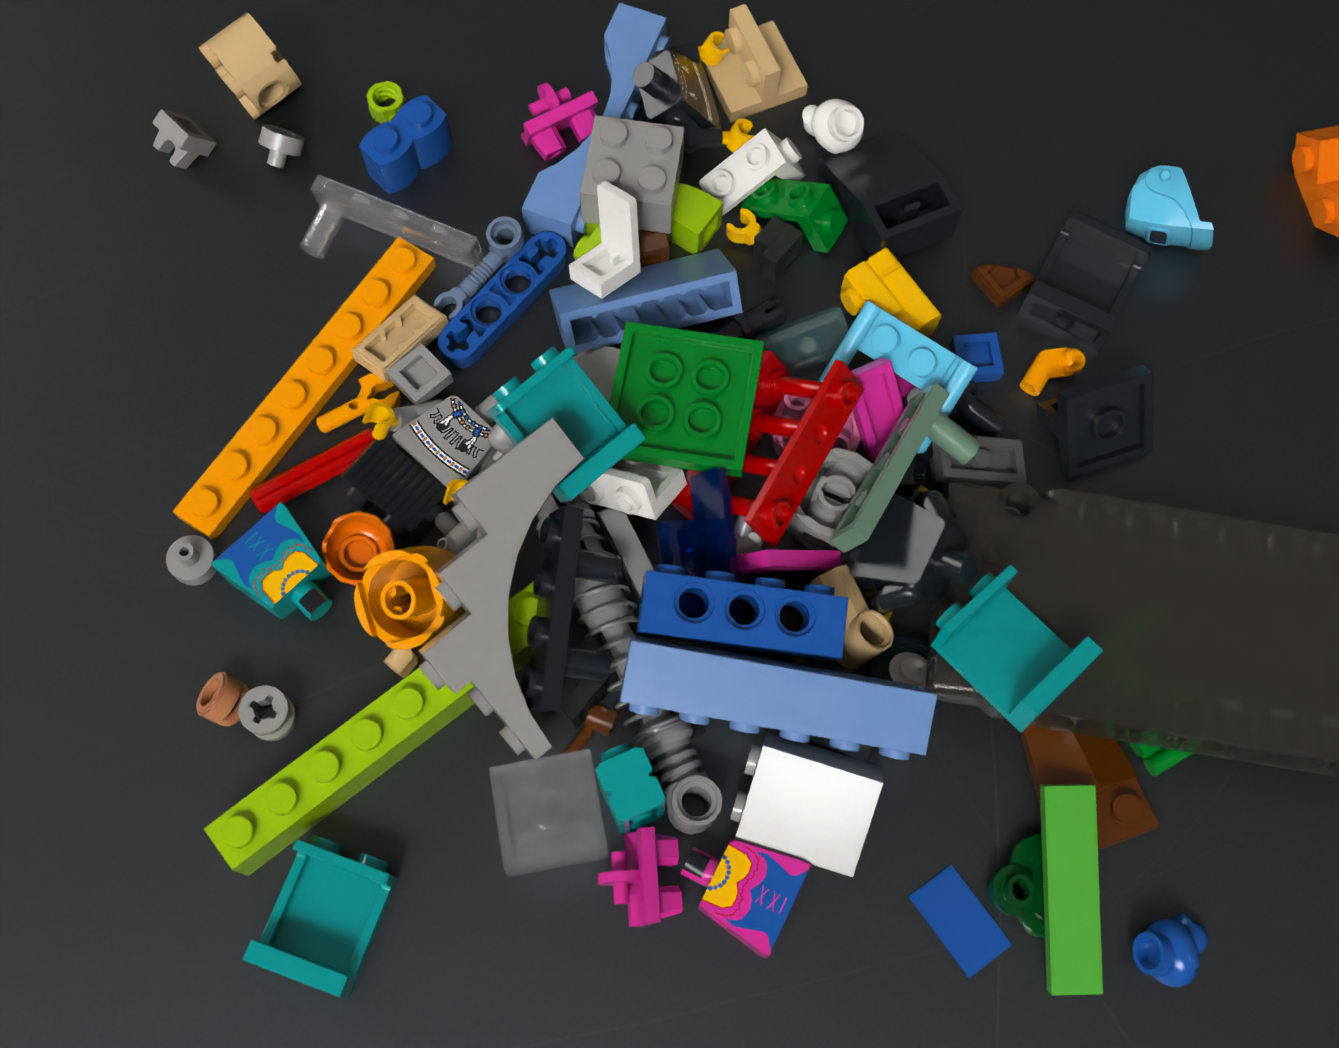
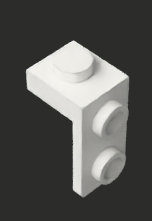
M764 128L700 179L699 185L704 192L723 202V216L775 175L781 179L800 181L806 175L798 164L802 156L794 143L788 137L781 140Z
M607 181L597 185L601 244L569 264L570 279L601 299L641 272L636 199L626 191L617 188Z

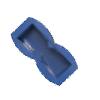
M427 95L412 99L402 106L396 113L393 121L382 123L369 131L362 139L359 147L369 176L387 194H392L410 185L416 179L421 169L441 161L451 150L453 141L446 113Z

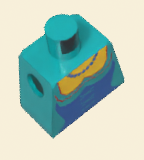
M281 502L211 563L231 585L280 619L286 618L298 607L310 621H316L332 606V600L319 588L330 578L331 573L326 569V565L306 535Z

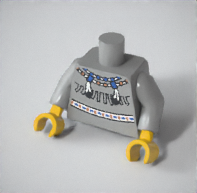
M456 395L449 396L445 400L438 399L398 408H391L384 403L376 402L369 405L362 420L364 424L369 422L377 423L372 432V436L376 440L386 438L389 430L395 432L392 437L398 450L447 488L443 500L445 505L450 501H453L455 506L457 505L451 495L494 462L492 458L497 452L488 442V435L496 424L495 420L487 412L498 403L493 395H489L474 410Z

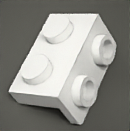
M621 459L584 489L579 496L581 501L592 505H600L630 515L634 514L656 520L683 490L687 482L682 469Z

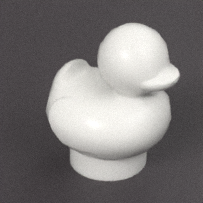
M828 99L821 103L819 107L808 105L802 112L803 126L806 132L814 136L817 142L831 153L838 154L850 151L860 142L863 136V115L854 104L846 100Z

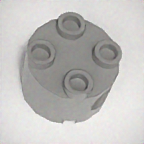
M841 448L831 449L786 528L788 532L809 550H839L829 540L873 464L856 452ZM864 543L852 548L851 550L845 553L841 551V557H846L853 552V550L859 548Z

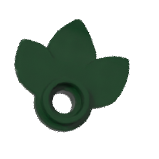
M1041 834L1031 835L1018 841L1011 850L1008 865L998 868L988 883V895L992 904L1001 913L1017 917L1024 930L1037 938H1045ZM1015 881L1019 887L1018 899L1012 892V886Z

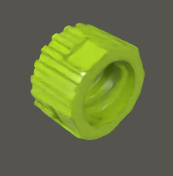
M390 81L374 84L366 95L372 118L381 124L393 121L399 109L407 103L402 88ZM389 98L396 100L388 107L379 106L381 102Z

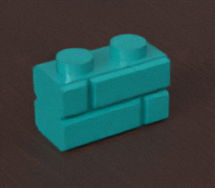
M626 743L600 755L602 762L595 769L598 785L607 806L610 807L611 815L619 833H631L640 827L661 819L665 813L666 797L656 776H653V769L644 749L637 747L630 749Z

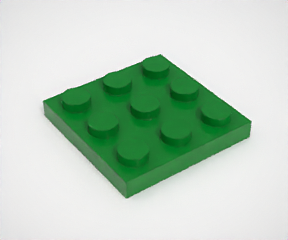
M626 322L609 404L626 425L635 423L646 439L622 459L742 478L764 352V341Z

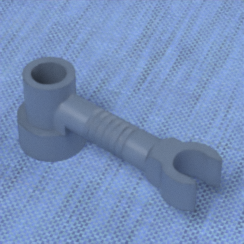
M508 216L498 217L488 225L486 230V237L490 245L488 254L457 287H453L449 292L441 293L435 299L434 308L440 312L448 304L457 305L456 309L449 315L450 321L468 304L479 288L482 287V284H485V281L493 275V272L503 263H507L523 247L524 235L520 224L514 218Z

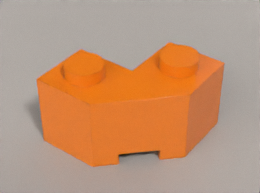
M1339 125L1296 133V148L1292 153L1295 179L1314 227L1339 238Z

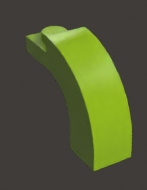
M679 183L671 234L665 233L667 240L677 244L693 255L701 253L721 226L723 202L698 188ZM586 222L587 234L579 240L573 253L575 260L601 244L600 224Z

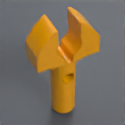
M370 373L358 379L362 388L357 398L317 417V426L321 432L328 433L364 415L369 405L376 402L384 403L391 408H398L402 401L400 392L396 391L385 399H375L378 392L394 386V383L391 380L386 383L375 374Z

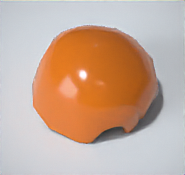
M362 511L341 515L333 520L322 542V555L324 556L323 561L326 569L341 583L354 586L357 583H361L367 570L364 567L373 557L386 551L396 550L391 529L377 515Z

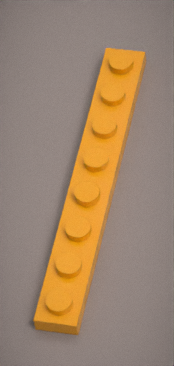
M398 236L172 512L179 519L215 542L251 497V489L260 485L357 366L358 362L354 360L351 350L416 293L437 267L435 259Z

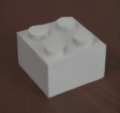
M595 115L580 190L582 222L600 224L597 185L607 181L617 188L626 191L636 199L638 230L671 234L683 162L684 127Z

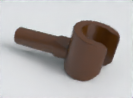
M604 705L592 707L586 717L583 728L580 730L581 732L560 757L569 764L592 738L595 731L609 737L619 720V713Z

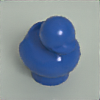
M1184 913L1177 914L1174 919L1165 918L1157 920L1150 924L1147 930L1140 933L1134 940L1132 951L1135 964L1143 973L1152 975L1161 984L1169 987L1186 986L1197 977L1199 954L1204 952L1208 945L1207 931L1199 922L1191 920Z

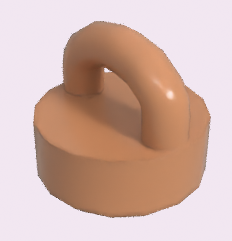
M219 672L213 675L201 690L196 703L197 713L199 716L218 725L232 726L240 721L238 707L241 699L250 688L238 678L226 672ZM238 698H239L238 704L236 705V707L234 708V710L231 712V710L233 709V707L235 706V704H236V702H237V700H238Z

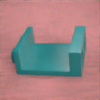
M1009 565L997 577L991 572L986 574L969 592L973 599L967 605L962 607L956 602L937 620L936 625L941 630L930 646L1022 733L1104 650L1089 636L1074 650L1067 646L1006 589L1018 573L1012 565Z

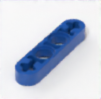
M544 231L531 237L521 250L443 328L438 337V346L442 359L447 365L462 369L474 364L563 271L567 264V249L565 241L560 235ZM542 249L544 252H549L554 249L555 258L545 256L540 261L539 251ZM537 264H538V272H539V275H538L537 272L534 270V267H535ZM514 276H524L531 282L529 288L520 293L510 291L506 287V283ZM486 306H494L502 313L497 321L487 324L477 319L479 310ZM467 324H470L474 330L471 334ZM466 339L468 346L466 351L460 348L454 352L452 351V341L455 340L458 343H462Z

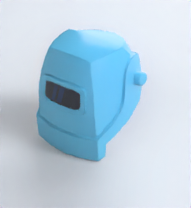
M1160 165L1142 172L1138 176L1126 203V231L1145 239L1146 242L1162 246H1182L1193 250L1211 249L1213 244V224L1200 221L1182 168Z

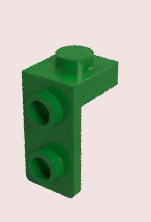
M771 178L750 194L741 206V208L750 210L755 217L772 219L776 216L780 220L798 222L812 248L817 252L829 253L848 222V218L830 184Z

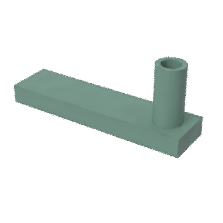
M936 382L909 400L831 536L829 542L843 553L869 539L925 437H928L962 465L969 462L979 450L981 442L940 411L950 393Z

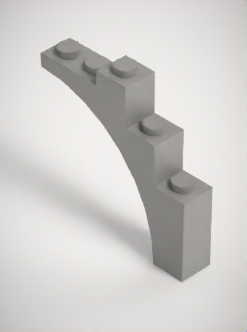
M553 418L541 424L451 495L457 503L451 510L460 523L470 533L477 528L482 535L435 572L441 580V583L435 589L453 611L462 606L466 612L418 650L426 660L419 668L437 690L447 685L456 694L471 682L474 688L467 692V694L486 717L493 711L505 724V727L499 731V734L517 755L526 750L535 760L552 746L530 714L515 676L508 639V606L517 555L533 518L554 487L584 459Z

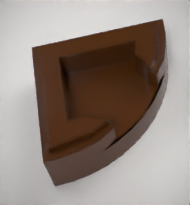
M994 263L984 264L973 269L970 276L997 309L1032 287L1035 278L1022 268L1016 267V269L1005 266H995Z

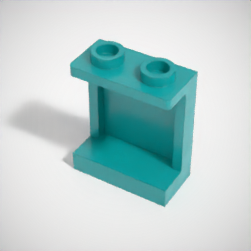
M571 345L561 353L554 346L530 364L536 373L523 383L516 376L492 394L498 403L487 411L514 445L551 418L555 420L584 458L552 490L561 503L574 499L646 439L635 423L626 425L574 360L573 355L577 352Z
M314 835L311 843L308 844L296 839L292 849L297 851V855L259 941L251 939L242 960L334 996L350 998L399 879L386 873L389 863L370 855L360 853L356 862L340 856L339 854L343 846Z

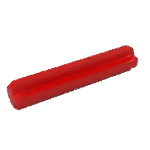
M366 429L252 488L250 495L258 510L266 513L280 502L284 504L343 473L375 440L372 436L373 430Z

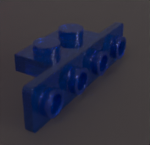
M715 467L690 477L694 520H667L656 524L661 564L686 568L685 576L705 578L706 571H720L735 574V582L741 583L727 473L725 468ZM684 593L679 597V608L685 616L699 618L704 614L705 605L699 595ZM735 599L731 601L729 606L731 618L738 624L746 625L743 600ZM710 646L711 649L750 655V652L747 650Z

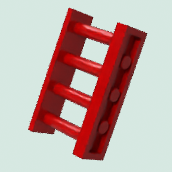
M764 350L743 472L768 477L757 498L751 499L729 493L738 477L688 470L685 474L687 485L671 504L694 526L704 529L709 528L718 510L745 517L744 521L768 546L776 547L865 388L843 361L835 360L822 382L793 377L772 351ZM784 395L813 399L801 420L773 416ZM763 433L790 438L779 459L751 454Z

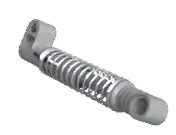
M551 492L536 514L539 520L536 526L538 537L540 536L542 523L549 516V513L565 505L584 509L580 539L581 549L612 554L604 551L607 540L605 537L597 535L600 524L596 521L594 511L591 510L589 504L581 502L578 495L571 501L561 503L554 493ZM622 572L617 583L613 584L576 578L572 608H578L581 613L577 623L580 625L586 624L589 631L584 639L586 641H594L601 638L604 646L595 651L610 654L612 663L609 674L617 672L620 680L608 687L607 691L609 692L621 689L631 634L636 635V632L633 634L629 624L638 622V618L634 617L638 608L637 604L627 601L630 589L628 586L619 584ZM618 702L615 708H626L629 706V703ZM664 709L659 710L658 716L635 713V716L624 721L623 726L628 727L636 723L641 725L638 734L631 740L633 748L644 749L650 764H655L652 767L653 775L661 776L657 780L661 787H666L663 793L666 797L669 821L674 828L682 833L691 835L702 833L717 818L721 811L723 800L720 789L715 782L709 779L706 771L699 772L704 766L701 760L694 761L698 756L696 749H689L693 745L691 736L694 730L691 723L680 720V712L674 715ZM688 794H695L701 797L706 804V814L696 817L686 813L682 806V797Z

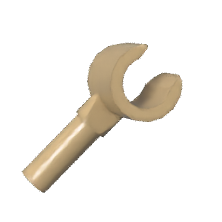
M390 648L392 651L383 662L399 676L406 678L417 666L418 656L411 648L404 650Z

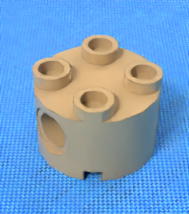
M245 13L198 47L254 120L302 85L288 62L276 50L277 47L249 13Z

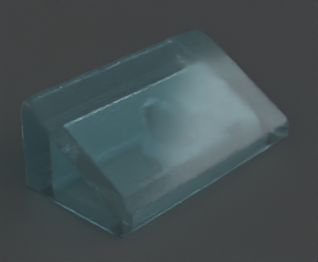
M830 307L756 336L755 340L764 341V350L772 351L793 375L831 360L847 334L848 327L842 308Z

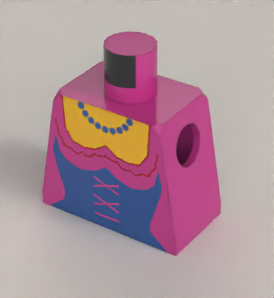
M731 839L721 860L693 847L680 874L707 888L698 907L702 913L756 954L767 958L772 951L811 865L792 857Z

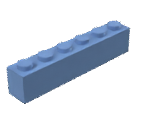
M632 634L630 636L620 690V702L629 703L628 710L634 713L658 716L659 710L664 709L680 712V720L700 725H708L710 718L730 721L729 728L752 734L759 733L760 727L780 730L779 736L781 738L796 742H809L810 735L829 738L830 746L847 751H859L860 744L880 747V755L899 760H909L910 753L926 756L937 694L925 686Z

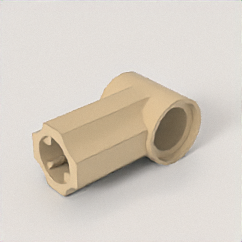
M847 564L833 568L810 582V584L835 588L834 596L848 597L843 655L841 659L836 660L840 665L848 669H858L891 646L894 638L891 624L881 613L869 609L856 581L850 575Z

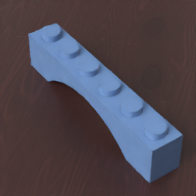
M619 2L604 34L605 63L612 85L611 94L603 116L638 121L641 110L639 103L642 97L639 87L633 82V73L640 63L648 62L649 57L654 52L670 47L671 38L666 36V17ZM591 134L575 151L560 162L538 172L521 208L526 232L535 235L544 231L554 232L560 235L565 244L570 247H574L580 233H587L586 222H582L580 190Z

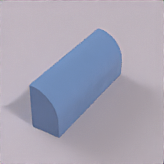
M719 248L641 267V272L603 299L577 283L549 290L564 346L567 348L571 345L577 352L576 354L584 350H595L605 345L611 346L622 343L626 322L679 329L743 313L737 272Z

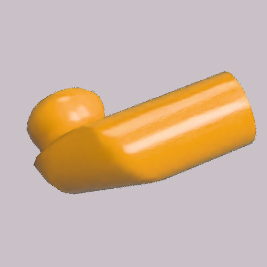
M1068 347L1041 351L1020 382V388L1029 395L1038 396L1049 379L1067 377L1080 372L1085 366V355L1079 349Z

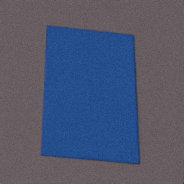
M952 864L909 897L968 978H971L1012 945Z

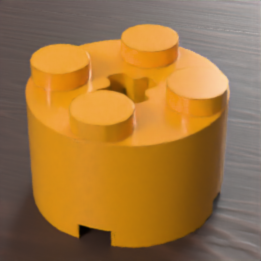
M416 546L386 551L373 557L364 567L367 570L361 583H357L354 593L356 613L364 630L371 637L377 636L380 640L389 644L386 646L404 650L427 644L466 612L462 606L453 611L435 589L441 583L435 572L456 555L451 551L434 546Z

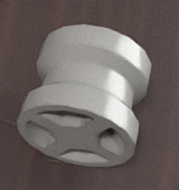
M269 685L257 686L249 690L241 699L238 707L239 719L242 725L259 739L266 741H277L286 737L293 730L297 720V710L293 702L276 687ZM271 704H272L271 707H267L266 709L263 708V707H265V706H267V705H271Z

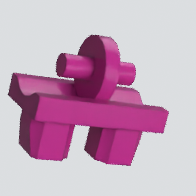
M547 82L539 85L538 94L540 100L528 105L531 114L535 118L523 124L525 132L521 133V138L526 147L533 144L536 151L547 162L565 152L566 146L559 131L571 127L579 144H582L592 133L596 115L595 109L598 100L593 91L560 105L572 99L567 87L554 92Z
M640 827L636 832L624 834V851L611 852L612 871L597 874L598 885L613 886L614 905L628 904L629 927H643L659 923L661 918L682 913V891L679 886H658L657 867H672L678 864V839L676 837L655 834V827Z

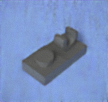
M973 436L981 442V445L974 457L964 465L932 441L933 456L929 459L930 478L936 479V482L1005 489H1019L1027 483L1022 440Z

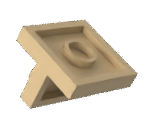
M746 4L730 9L729 28L725 30V38L716 46L719 49L730 48V51L719 65L714 67L705 64L702 60L699 61L704 66L707 78L730 123L806 96L808 84L774 21L757 26Z

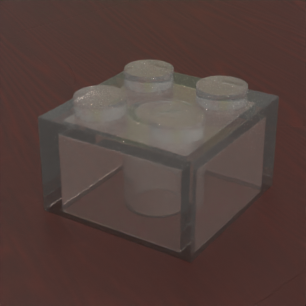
M590 749L538 758L537 760L532 759L489 767L504 871L510 877L610 858Z

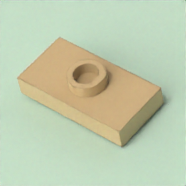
M414 294L351 350L353 358L387 383L390 379L386 371L422 343L425 347L428 346L448 324L447 316Z

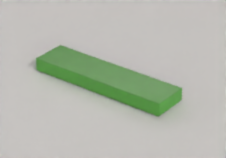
M1091 783L1040 784L1047 992L1051 996L1103 995L1096 785Z

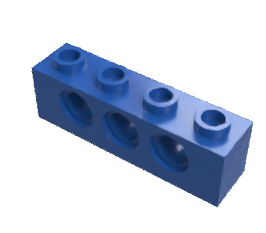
M658 564L655 571L647 570L643 576L636 635L830 662L842 658L848 597L834 596L835 588L807 584L804 591L785 589V581L772 578H756L755 585L735 582V574L720 571H706L705 578L685 576L686 568L667 564ZM695 593L702 598L705 610L701 617L689 618L681 612L679 597L682 594ZM742 599L752 606L754 618L751 624L741 625L731 618L729 613L731 601ZM783 606H793L800 611L803 624L799 631H789L781 624L780 611Z

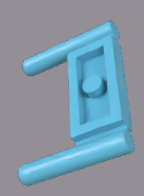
M867 300L818 381L823 382L835 360L843 361L848 367L857 350H860L874 360L883 357L891 361L894 373L922 391L936 382L950 393L940 410L946 416H949L978 368ZM925 437L917 453L922 454L926 452L932 443L928 437Z

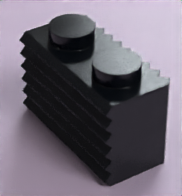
M375 439L341 475L348 489L344 493L347 499L363 512H367L371 507L383 517L381 520L391 529L393 537L399 541L406 535L416 544L420 543L429 530L433 529L435 518L438 514L447 512L454 504L453 501H450L447 505L443 503L447 489L444 485L385 439Z

